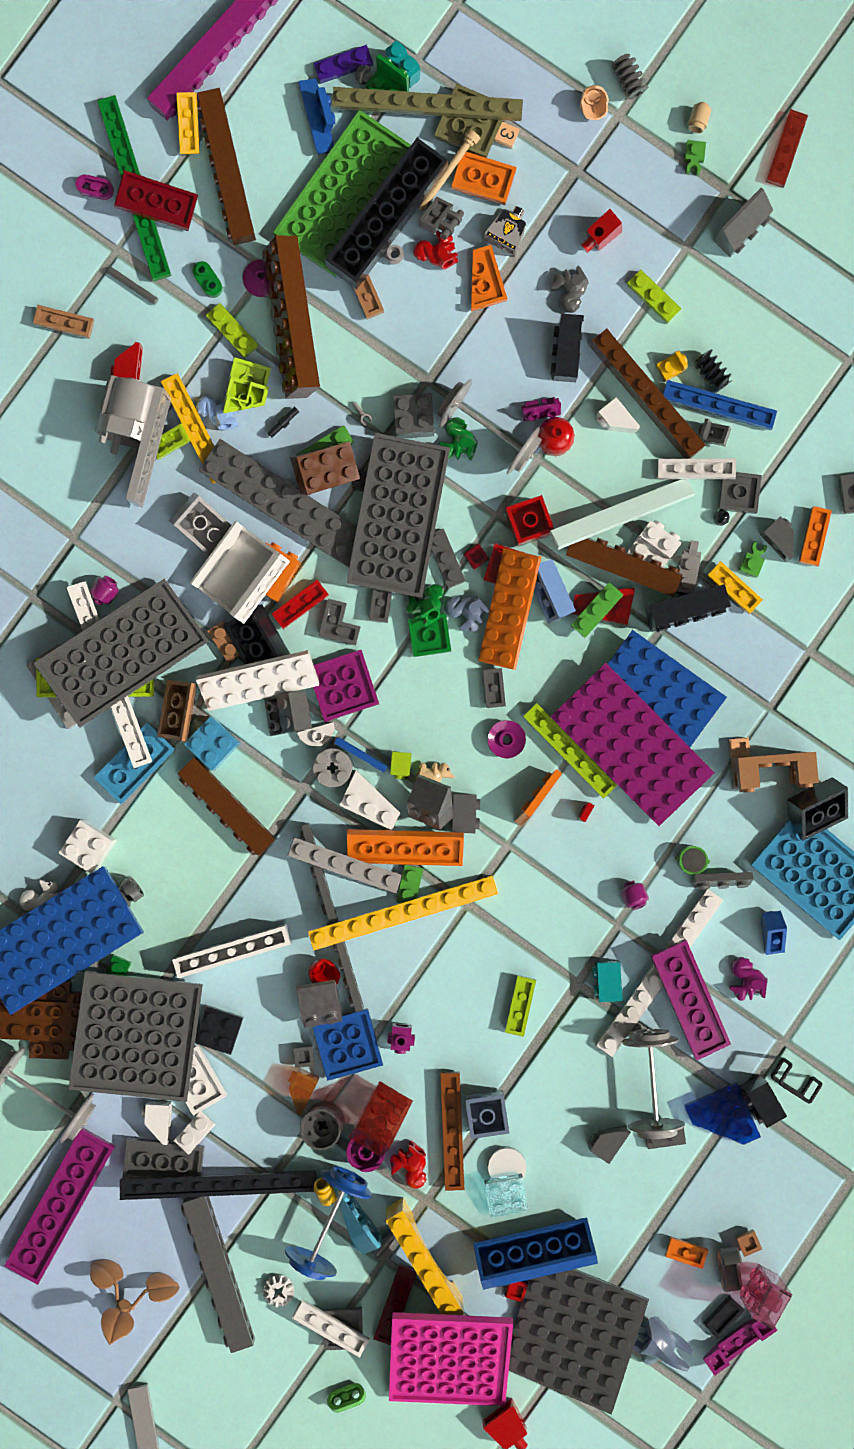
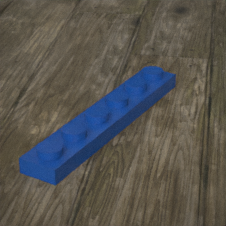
M670 380L666 381L663 395L671 403L770 431L773 429L777 410Z

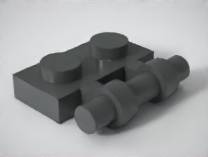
M436 197L419 219L418 226L434 234L439 229L442 231L440 237L446 240L447 237L454 233V228L462 222L464 212L462 210L452 211L453 204ZM446 218L450 220L449 223L445 222Z

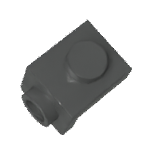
M705 418L704 423L699 428L700 438L705 443L726 446L731 432L730 426L712 423L710 419Z

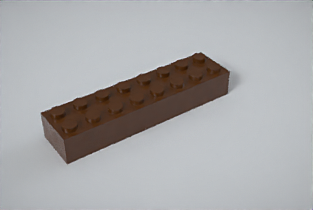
M276 235L264 248L262 259L266 265L265 278L268 280L269 285L268 298L271 299L272 305L270 313L274 319L273 333L277 339L276 353L280 359L279 372L282 374L283 379L282 391L285 393V399L307 398L320 388L298 236Z

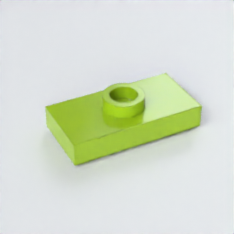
M178 424L162 434L156 456L157 459L164 458L190 442L182 424Z

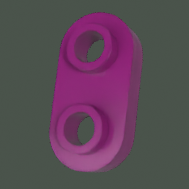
M86 174L80 175L76 179L75 186L83 196L108 200L114 194V187L107 179ZM88 184L89 188L84 189V186ZM103 189H108L106 193H102Z

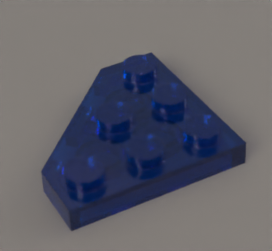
M737 1082L684 1104L692 1125L704 1128L742 1145L761 1138L747 1103H745L740 1094L742 1092Z

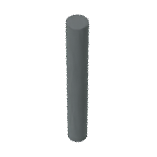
M113 267L108 269L107 273L152 304L155 305L158 302L156 296Z

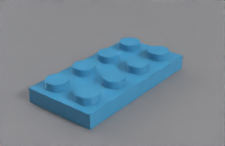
M146 723L140 730L152 759L151 763L133 769L124 746L94 777L120 804H123L176 750L165 738L157 737L158 731L149 723Z

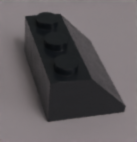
M262 604L257 605L245 623L233 618L223 625L245 665L290 654Z
M831 777L787 799V816L800 840L804 841L848 819L847 786Z

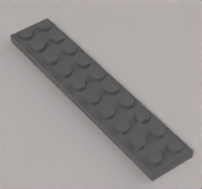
M222 439L218 440L199 469L201 473L346 567H350L357 530L356 526L310 496L300 495L299 489Z

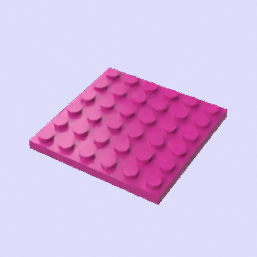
M393 1312L389 1401L505 1406L513 1317Z

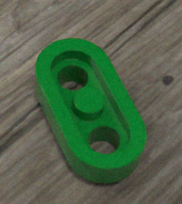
M204 261L197 262L193 266L192 272L205 294L210 298L220 296L223 286L211 266ZM201 268L205 269L203 273H199ZM211 284L216 285L213 289H210L209 286Z

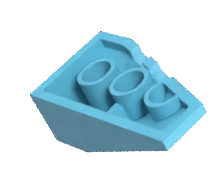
M333 1187L336 1197H338L340 1190ZM344 1193L339 1206L352 1240L351 1245L356 1251L359 1250L362 1255L381 1247L382 1234L355 1198Z

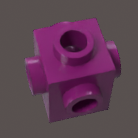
M393 1023L392 1033L388 1032L387 1044H391V1050H394V1053L406 1054V1051H410V1046H414L415 1034H411L412 1025Z

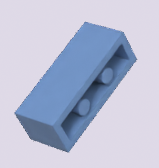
M553 559L540 563L534 592L549 624L572 614L576 610Z

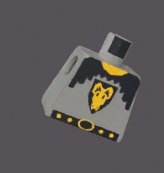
M515 206L512 213L503 210L486 230L484 241L516 257L527 224L522 220L525 211L518 206Z

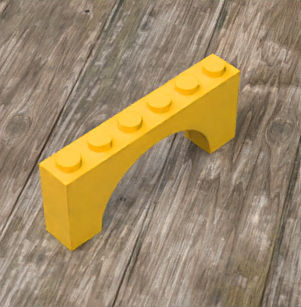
M401 1198L387 1207L386 1222L440 1313L445 1315H463L464 1304L461 1293L453 1281L450 1282L436 1264L421 1237L412 1211L405 1199Z

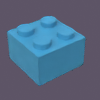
M210 716L184 745L209 769L215 771L241 742L218 720Z

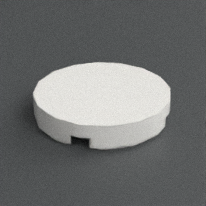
M499 1148L489 1158V1176L499 1186L512 1187L522 1181L526 1173L524 1157L515 1148Z

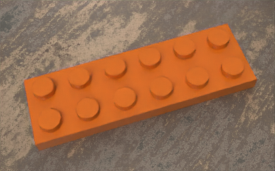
M503 549L478 661L516 670L541 556Z
M347 829V856L369 864L463 866L464 832Z

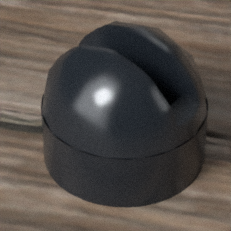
M719 510L714 515V522L719 526L726 525L730 520V515L725 510ZM724 513L726 516L724 517V519H723L722 522H721V521H719V519H720V517L722 516V514Z

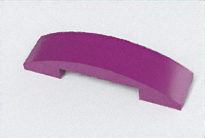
M766 1313L761 1314L726 1335L703 1357V1360L713 1375L716 1376L730 1365L729 1361L758 1340L764 1341L778 1330Z

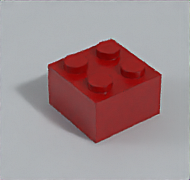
M542 495L506 507L505 514L517 547L551 536L550 531L554 527Z

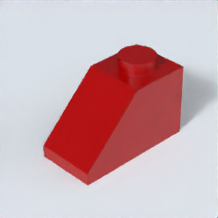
M135 342L115 358L114 365H111V375L140 380L143 347L140 342Z

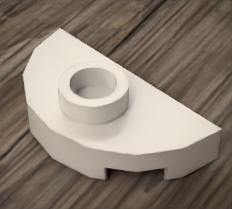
M334 722L301 731L297 734L300 740L307 745L313 747L322 746L332 738L335 730Z

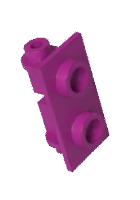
M559 398L541 399L542 405L540 406L538 400L524 402V404H521L523 421H535L541 418H552L561 415V402Z

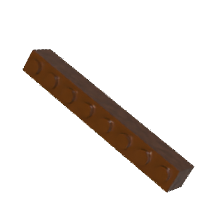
M220 87L198 92L197 108L198 112L203 114V118L200 121L203 131L206 130L208 135L204 138L207 149L211 148L212 155H209L211 167L215 166L216 173H213L215 184L219 185L221 190L217 193L220 203H224L225 207L222 210L224 222L228 221L229 228H226L228 239H232L234 245L256 241Z
M606 328L592 340L590 348L683 458L691 459L705 447V443L611 332Z

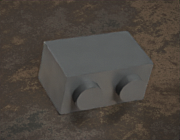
M453 794L452 832L475 834L476 829L479 830L480 818H476V810H480V799H477V795Z

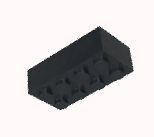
M723 584L650 604L644 610L650 631L656 629L658 633L668 630V628H671L670 625L673 624L676 628L686 625L691 619L693 622H698L708 618L709 614H711V617L722 615L727 612L726 609L731 607L726 586Z

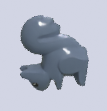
M453 596L447 599L444 604L445 613L449 617L457 618L461 615L465 617L466 621L459 628L460 631L476 632L478 630L476 621L483 623L480 615L490 611L479 596H469L462 600L460 597Z

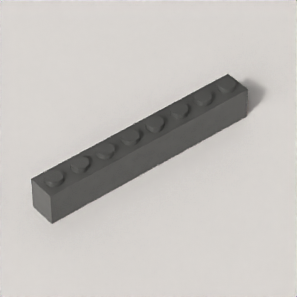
M187 1197L184 1199L183 1205H181L182 1214L184 1217L187 1216L188 1219L187 1229L190 1236L193 1235L195 1241L193 1243L194 1251L196 1254H199L201 1260L199 1261L201 1272H205L207 1278L205 1280L208 1292L211 1291L213 1297L211 1299L212 1306L219 1315L217 1321L219 1328H223L225 1334L223 1336L226 1348L229 1347L231 1353L249 1348L254 1345L255 1336L210 1197Z

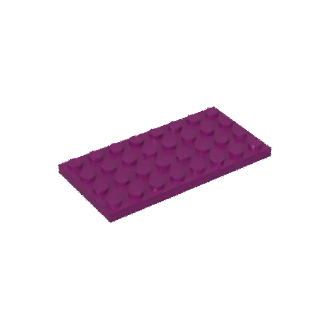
M607 663L603 664L550 716L658 826L670 817L715 773Z

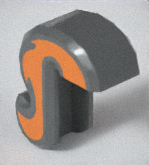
M736 1246L719 1248L717 1250V1261L723 1291L741 1290L743 1283L739 1263H742L739 1249Z

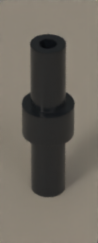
M294 406L285 416H281L277 423L267 432L268 435L273 438L282 428L285 429L290 424L289 422L299 413V410Z

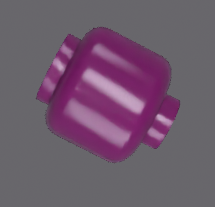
M98 577L90 589V594L95 603L103 605V603L110 604L117 595L119 588L117 582L111 577Z
M633 880L624 884L625 888L622 889L620 894L627 908H632L634 911L647 905L646 902L649 900V896L642 883H635Z

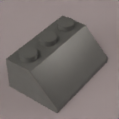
M762 187L721 228L714 241L730 257L734 253L739 254L746 246L744 243L748 239L751 241L758 234L757 229L760 226L765 227L772 219L770 215L773 212V208Z

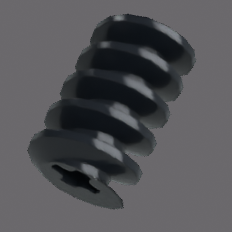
M710 349L695 360L697 362L695 369L702 368L699 374H707L704 380H711L709 386H716L713 392L718 393L733 381H729L732 374H724L727 368H719L722 361L715 363L718 356L711 357L710 355L713 350Z

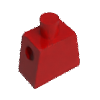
M611 209L606 211L587 229V239L580 244L586 253L594 247L600 251L622 233V222Z
M512 1398L506 1402L505 1406H500L482 1420L483 1429L503 1449H509L513 1445L516 1449H526L528 1446L524 1440V1437L528 1434L527 1427Z

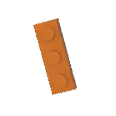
M816 506L811 507L799 563L815 567L819 566L832 510Z

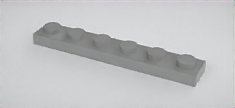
M295 837L287 854L288 857L394 894L397 893L402 875Z

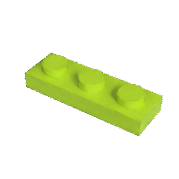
M641 269L627 283V286L667 324L682 309Z
M221 303L206 315L209 321L244 359L259 347L257 342Z
M517 975L505 1033L524 1037L536 979Z

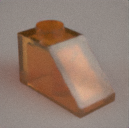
M298 1068L297 1072L293 1071L288 1080L291 1082L289 1091L296 1113L299 1116L303 1113L320 1078L302 1068Z

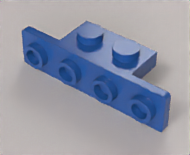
M317 79L300 80L298 85L316 153H329L334 146L331 130L335 124V115L330 109V96L326 94L325 87L319 88Z

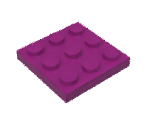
M362 650L314 665L319 686L313 688L325 722L379 705Z

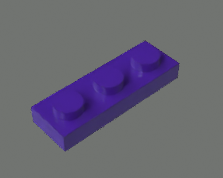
M366 44L314 63V68L319 82L322 84L356 72L361 65L373 66V60Z

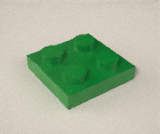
M440 614L439 619L428 626L423 624L424 618L408 619L414 657L452 652L446 614Z

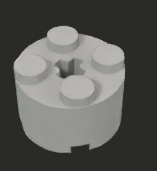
M327 749L317 755L313 764V772L319 783L327 787H338L350 779L353 772V764L345 752L339 749ZM332 762L338 766L334 774H332L331 770H328V766H331Z

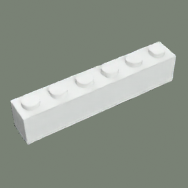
M287 924L184 954L175 957L172 961L177 978H181L290 945L292 941Z

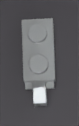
M691 540L688 550L684 549L683 554H681L679 573H682L683 576L676 592L684 594L695 592L701 561V552H697L698 541Z

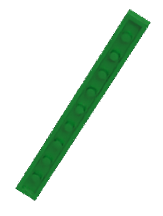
M116 95L97 100L121 178L124 170L140 175ZM132 214L153 281L172 276L155 221Z

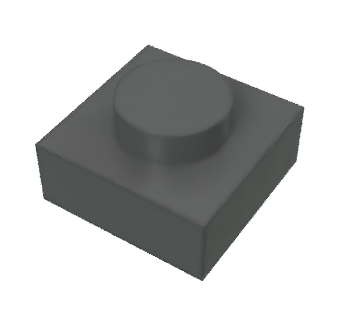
M313 1045L293 1048L295 1068L315 1066Z

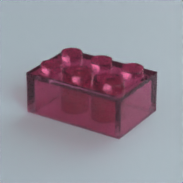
M760 1264L752 1269L750 1280L740 1291V1299L751 1317L772 1330L793 1295L778 1274Z

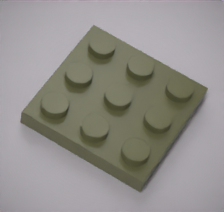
M457 83L451 94L488 97ZM442 116L434 138L460 148L464 142V134L469 128L480 136V140L476 145L470 146L466 152L487 158L503 120Z

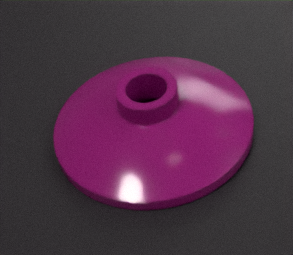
M263 259L251 262L243 272V284L246 290L256 297L268 296L269 285L268 280L265 278L266 265ZM262 273L264 274V277L262 279H259L257 277L258 274Z
M500 721L490 729L488 734L489 748L496 756L508 759L519 755L526 744V735L523 728L514 721ZM504 736H508L510 738L509 743L503 742Z

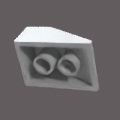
M193 493L169 520L170 523L208 556H210L232 526L196 493Z

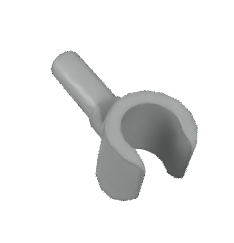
M356 401L352 403L361 417V424L366 426L363 422V417H368L372 421L371 415L365 414Z

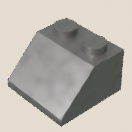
M418 775L407 801L408 815L414 820L440 830L453 818L451 787Z
M335 980L296 986L304 1028L334 1024L342 1021L341 1002Z

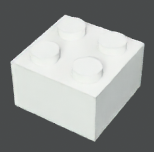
M80 820L59 854L91 874L100 868L117 840L88 821Z

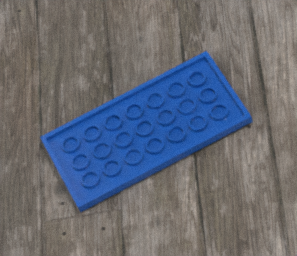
M102 866L0 930V998L10 1015L144 933L106 866Z

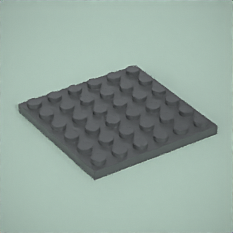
M85 971L68 1090L187 1102L203 984Z
M578 1269L529 1279L525 1297L512 1331L509 1371L612 1415L649 1298Z

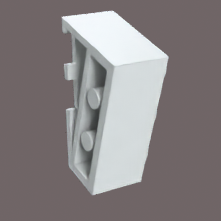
M356 770L340 806L392 830L400 815V811Z

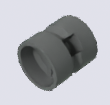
M131 876L120 882V887L117 886L129 907L131 902H137L144 897L142 889Z

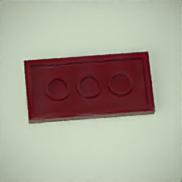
M124 170L114 208L189 232L198 194Z

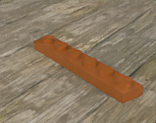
M460 1071L440 1072L445 1191L465 1190Z

